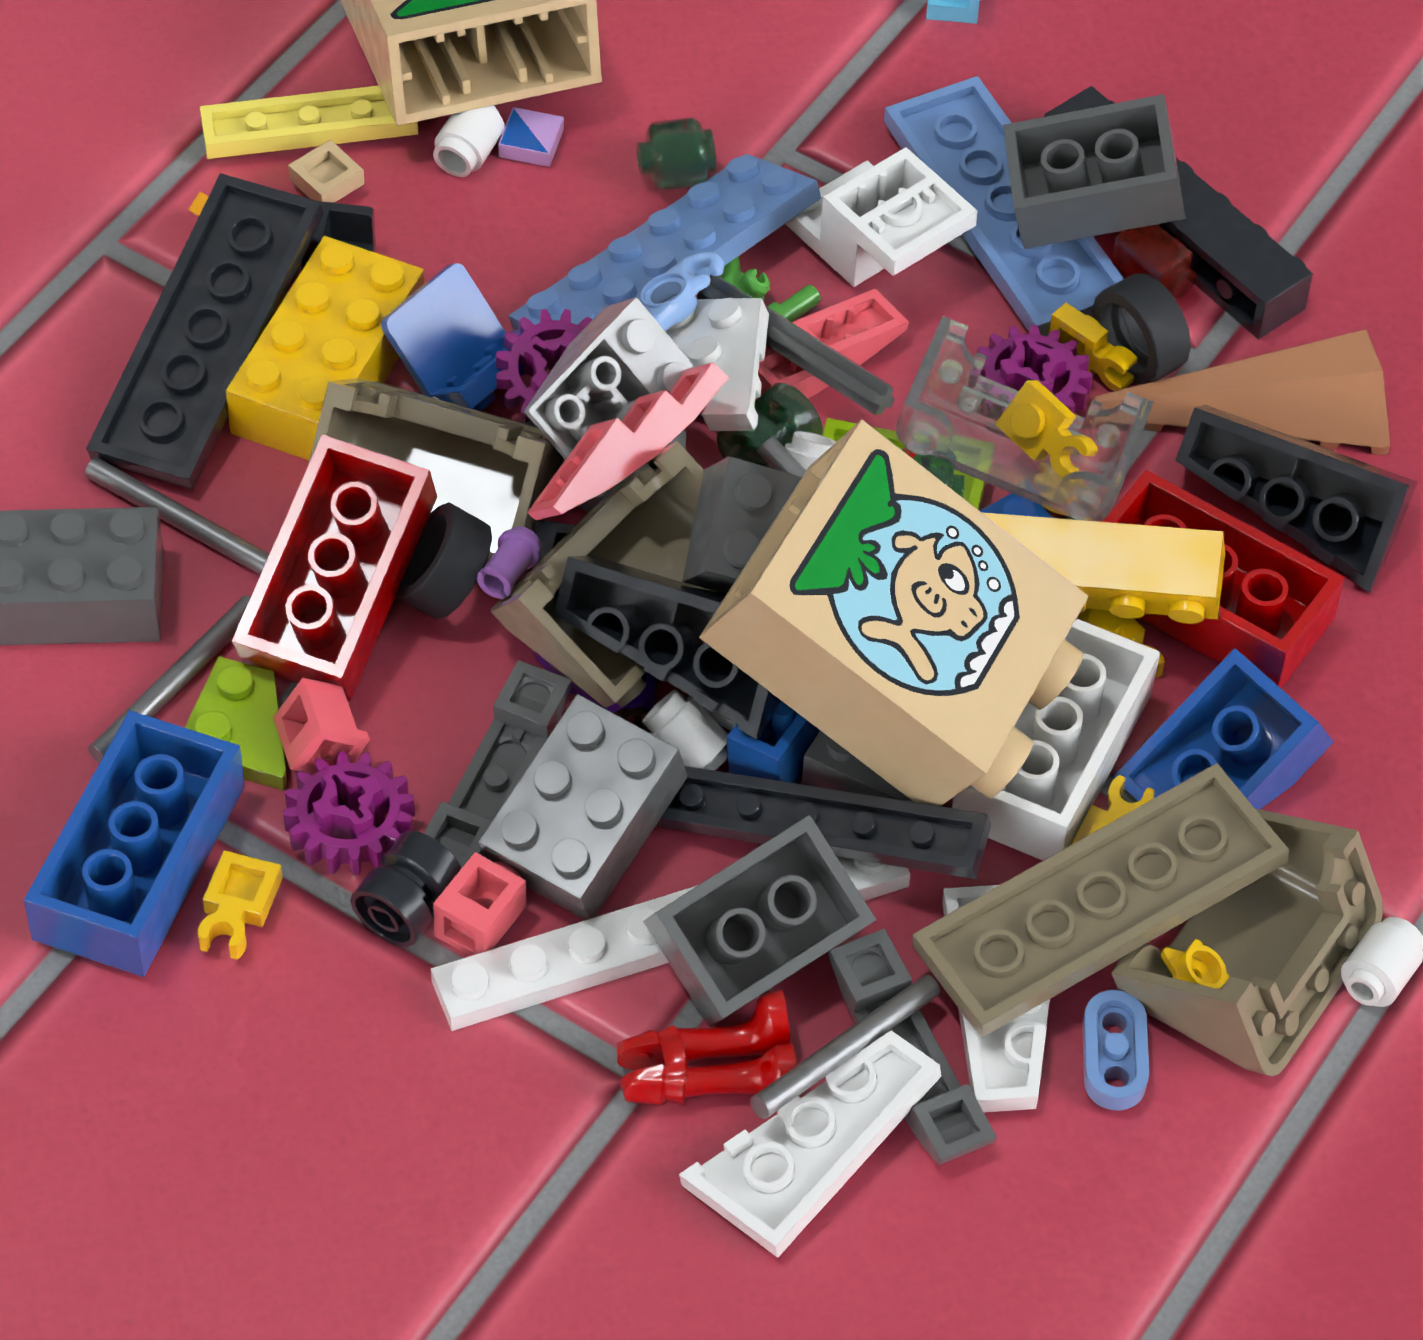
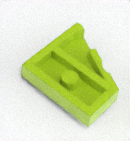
M219 656L185 728L240 745L244 780L285 790L287 777L283 746L273 719L278 711L274 671Z

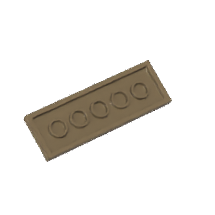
M1218 763L917 931L912 937V947L979 1036L983 1038L1286 864L1289 849Z

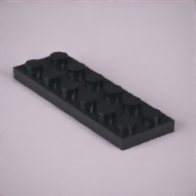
M222 173L219 174L86 447L91 459L97 457L115 467L187 489H194L228 418L226 389L282 303L324 215L321 202Z

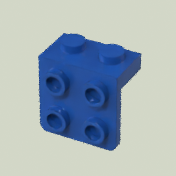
M459 263L447 265L387 314L382 320L381 327L424 395L480 411L496 398L493 393L497 388L496 374L502 371V369L496 367L497 351H508L503 346L506 332L465 267ZM520 330L510 331L511 333H515L519 336L521 335ZM519 363L518 370L521 377L526 372H524V366Z

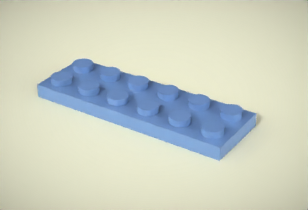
M976 76L885 107L884 124L902 149L907 147L978 211L976 226L963 233L962 236L1029 331L1031 325H1038L1040 335L1048 336L1052 313L1065 302L1084 315L1093 317L1092 309L1095 297L1102 290L1123 280V277L1093 236L1024 249L1013 207L1003 125L1010 124L1011 121L980 78Z
M747 153L734 158L727 164L726 168L705 182L691 187L686 195L667 208L653 213L648 218V221L626 236L613 240L607 249L588 262L572 268L566 277L545 291L531 296L526 304L508 315L513 331L519 330V321L522 317H526L534 325L540 323V314L543 309L548 310L552 320H560L564 309H569L571 311V323L578 325L587 316L593 320L607 306L635 297L643 303L641 292L650 280L664 274L683 258L699 252H714L723 259L725 266L820 200L821 194L817 180ZM711 266L704 267L703 269L699 270L694 276H698L701 274H706L710 276ZM677 295L671 296L662 301L661 303L669 301Z

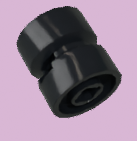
M407 830L398 836L382 856L381 867L372 869L352 893L350 899L353 911L369 930L383 940L402 947L414 945L434 919L433 903L462 869L455 856L444 845L421 832Z

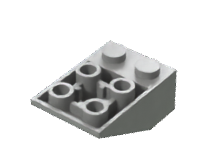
M635 297L605 307L568 345L524 412L566 460L591 425L616 418L622 421L638 397L663 390L669 393L683 372L695 366L639 299ZM605 492L599 494L597 497H601Z

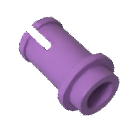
M517 526L513 529L505 530L498 538V549L485 567L479 571L477 575L478 584L488 595L499 599L505 598L506 595L509 596L524 571L533 568L540 561L541 541L533 531L526 527Z

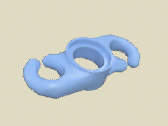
M699 252L687 256L667 272L656 276L644 286L641 292L642 304L665 331L671 326L682 322L694 312L697 306L695 295L709 286L711 279L708 275L694 276L699 270L711 266L710 273L712 276L723 274L724 261L718 254L714 252ZM677 295V296H675L674 298H672L671 300L666 301V302H664V303H661V302L664 301L665 299H667V298H669V297H671V296Z

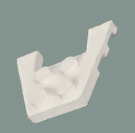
M762 298L697 299V306L694 312L682 322L671 326L665 331L695 367L713 362L729 377L708 402L702 413L710 431H754L757 426L758 414L754 405L755 398L761 395L762 385L758 377L759 362L764 361L769 320V313Z

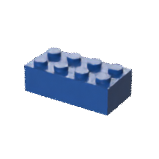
M129 710L24 898L32 940L145 977L245 787L240 745Z

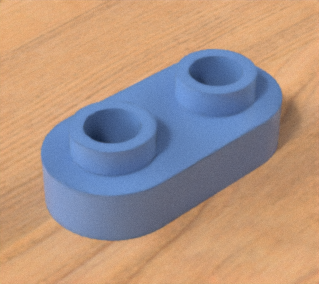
M1120 990L1103 991L1092 997L1085 1009L1082 1024L1084 1086L1088 1096L1097 1105L1109 1110H1126L1142 1100L1147 1088L1149 1078L1147 1015L1142 1003L1127 992ZM1115 1025L1123 1032L1110 1033L1104 1027ZM1118 1079L1125 1084V1086H1111L1106 1083V1080Z

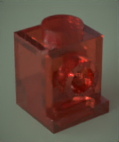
M1160 224L1124 230L1115 236L1112 263L1123 279L1133 274H1147L1160 281L1176 299L1186 295L1197 279L1196 272L1190 268L1192 252L1186 248L1181 240L1163 230Z

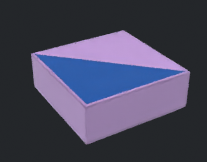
M513 107L498 144L499 157L550 167L564 131V117Z

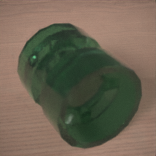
M775 383L755 400L754 408L758 414V423L754 431H718L716 441L723 459L730 456L772 468L757 452L761 445L770 437L774 436L785 447V444L792 443L794 432L801 431L822 435L823 426L818 412L804 394L786 383Z

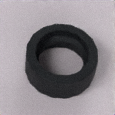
M1133 274L1102 290L1095 297L1092 315L1103 328L1108 330L1107 342L1113 346H1123L1129 349L1138 358L1137 363L1127 371L1134 376L1133 383L1147 384L1155 382L1179 369L1188 361L1191 349L1189 328L1175 298L1160 281L1147 274Z
M450 502L438 506L430 513L396 597L436 620L449 616L470 594L477 582L479 571L486 564L492 544L491 526Z

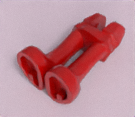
M783 989L766 991L759 995L752 1018L745 1022L714 1028H676L675 1025H672L658 1032L654 1030L645 1031L618 1042L616 1046L617 1063L619 1066L634 1070L622 1077L620 1082L625 1101L649 1105H664L666 1101L685 1105L687 1098L705 1094H757L797 1065L794 1046L790 1042L788 1014ZM761 1056L755 1060L740 1063L688 1067V1061L699 1059Z

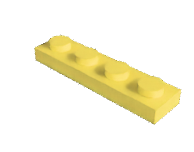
M379 85L200 106L207 159L316 147L329 140L335 144L418 135V121L396 125Z

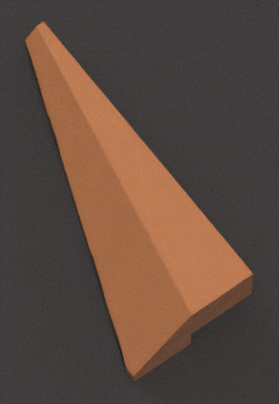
M1366 329L1094 396L1092 406L1096 425L1106 426L1109 419L1141 422L1144 423L1145 430L1160 432L1164 425L1188 427L1194 407L1208 405L1302 440L1320 441V446L1329 450H1336L1339 444L1371 447L1372 454L1384 455L1388 454L1390 448L1383 370Z

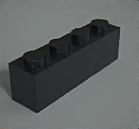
M1208 405L1194 407L1175 460L1234 501H1238L1279 532H1284L1309 549L1310 553L1326 564H1331L1369 593L1397 537L1417 481Z
M597 556L568 557L554 615L614 652H621L645 667L643 670L661 681H668L694 697L693 700L711 712H718L739 725L738 728L755 739L760 738L781 701L699 638L726 595Z

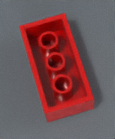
M323 434L321 435L232 642L242 663L274 671V676L297 684L302 678L342 686L347 701L351 702L438 497L430 470Z
M1148 470L1143 472L1103 521L1223 531L1225 561L1218 619L1204 618L1202 622L1187 624L1174 621L1168 615L1145 613L1143 617L1139 618L1219 663L1236 648L1277 686L1282 688L1335 619L1345 579L1344 576Z

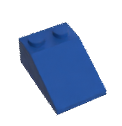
M1234 648L1113 778L1115 779L1118 775L1125 777V790L1139 801L1147 787L1154 790V798L1218 763L1255 809H1262L1293 786L1334 741L1313 716Z

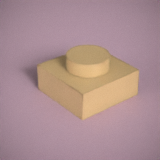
M331 140L288 165L289 180L310 199L335 203L365 184L364 169Z

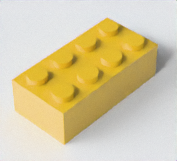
M324 236L226 389L230 434L309 461L328 382L346 379H365L384 383L397 362L399 355L382 331L381 323L387 314L425 284L424 269Z

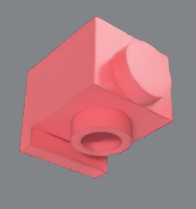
M302 678L273 717L291 770L316 774V759L322 758L329 766L336 765L339 752H345L349 758V763H353L370 741L367 731L357 729L343 687Z
M475 852L433 903L435 937L468 956L492 950L526 908V880L521 878L519 873L510 865L501 861L492 862Z

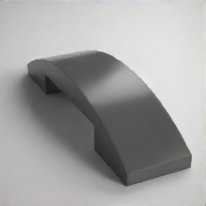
M520 660L514 666L493 705V722L449 803L441 801L424 832L425 835L444 845L455 856L461 867L466 864L475 852L486 858L479 840L560 721L572 688L571 679Z
M885 928L829 950L828 957L854 1024L911 985L912 978ZM920 1009L891 1030L940 1064L941 1077L916 1105L912 1106L911 1111L904 1117L912 1132L938 1165L994 1143L997 1136L969 1084L960 1086Z

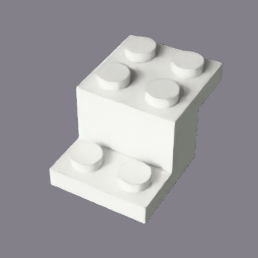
M905 147L875 166L867 160L819 189L821 199L785 224L848 283L855 287L883 269H886L894 276L975 227L978 211Z

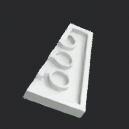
M999 885L944 888L942 898L944 916ZM1050 999L983 1038L979 1036L958 1008L969 1084L983 1112L1036 1109Z
M891 1030L826 1075L824 1083L802 1098L797 1096L777 1110V1115L752 1132L748 1133L746 1130H743L723 1144L724 1151L703 1165L696 1162L679 1174L681 1185L778 1258L911 1111L912 1106L916 1105L941 1077L940 1064Z

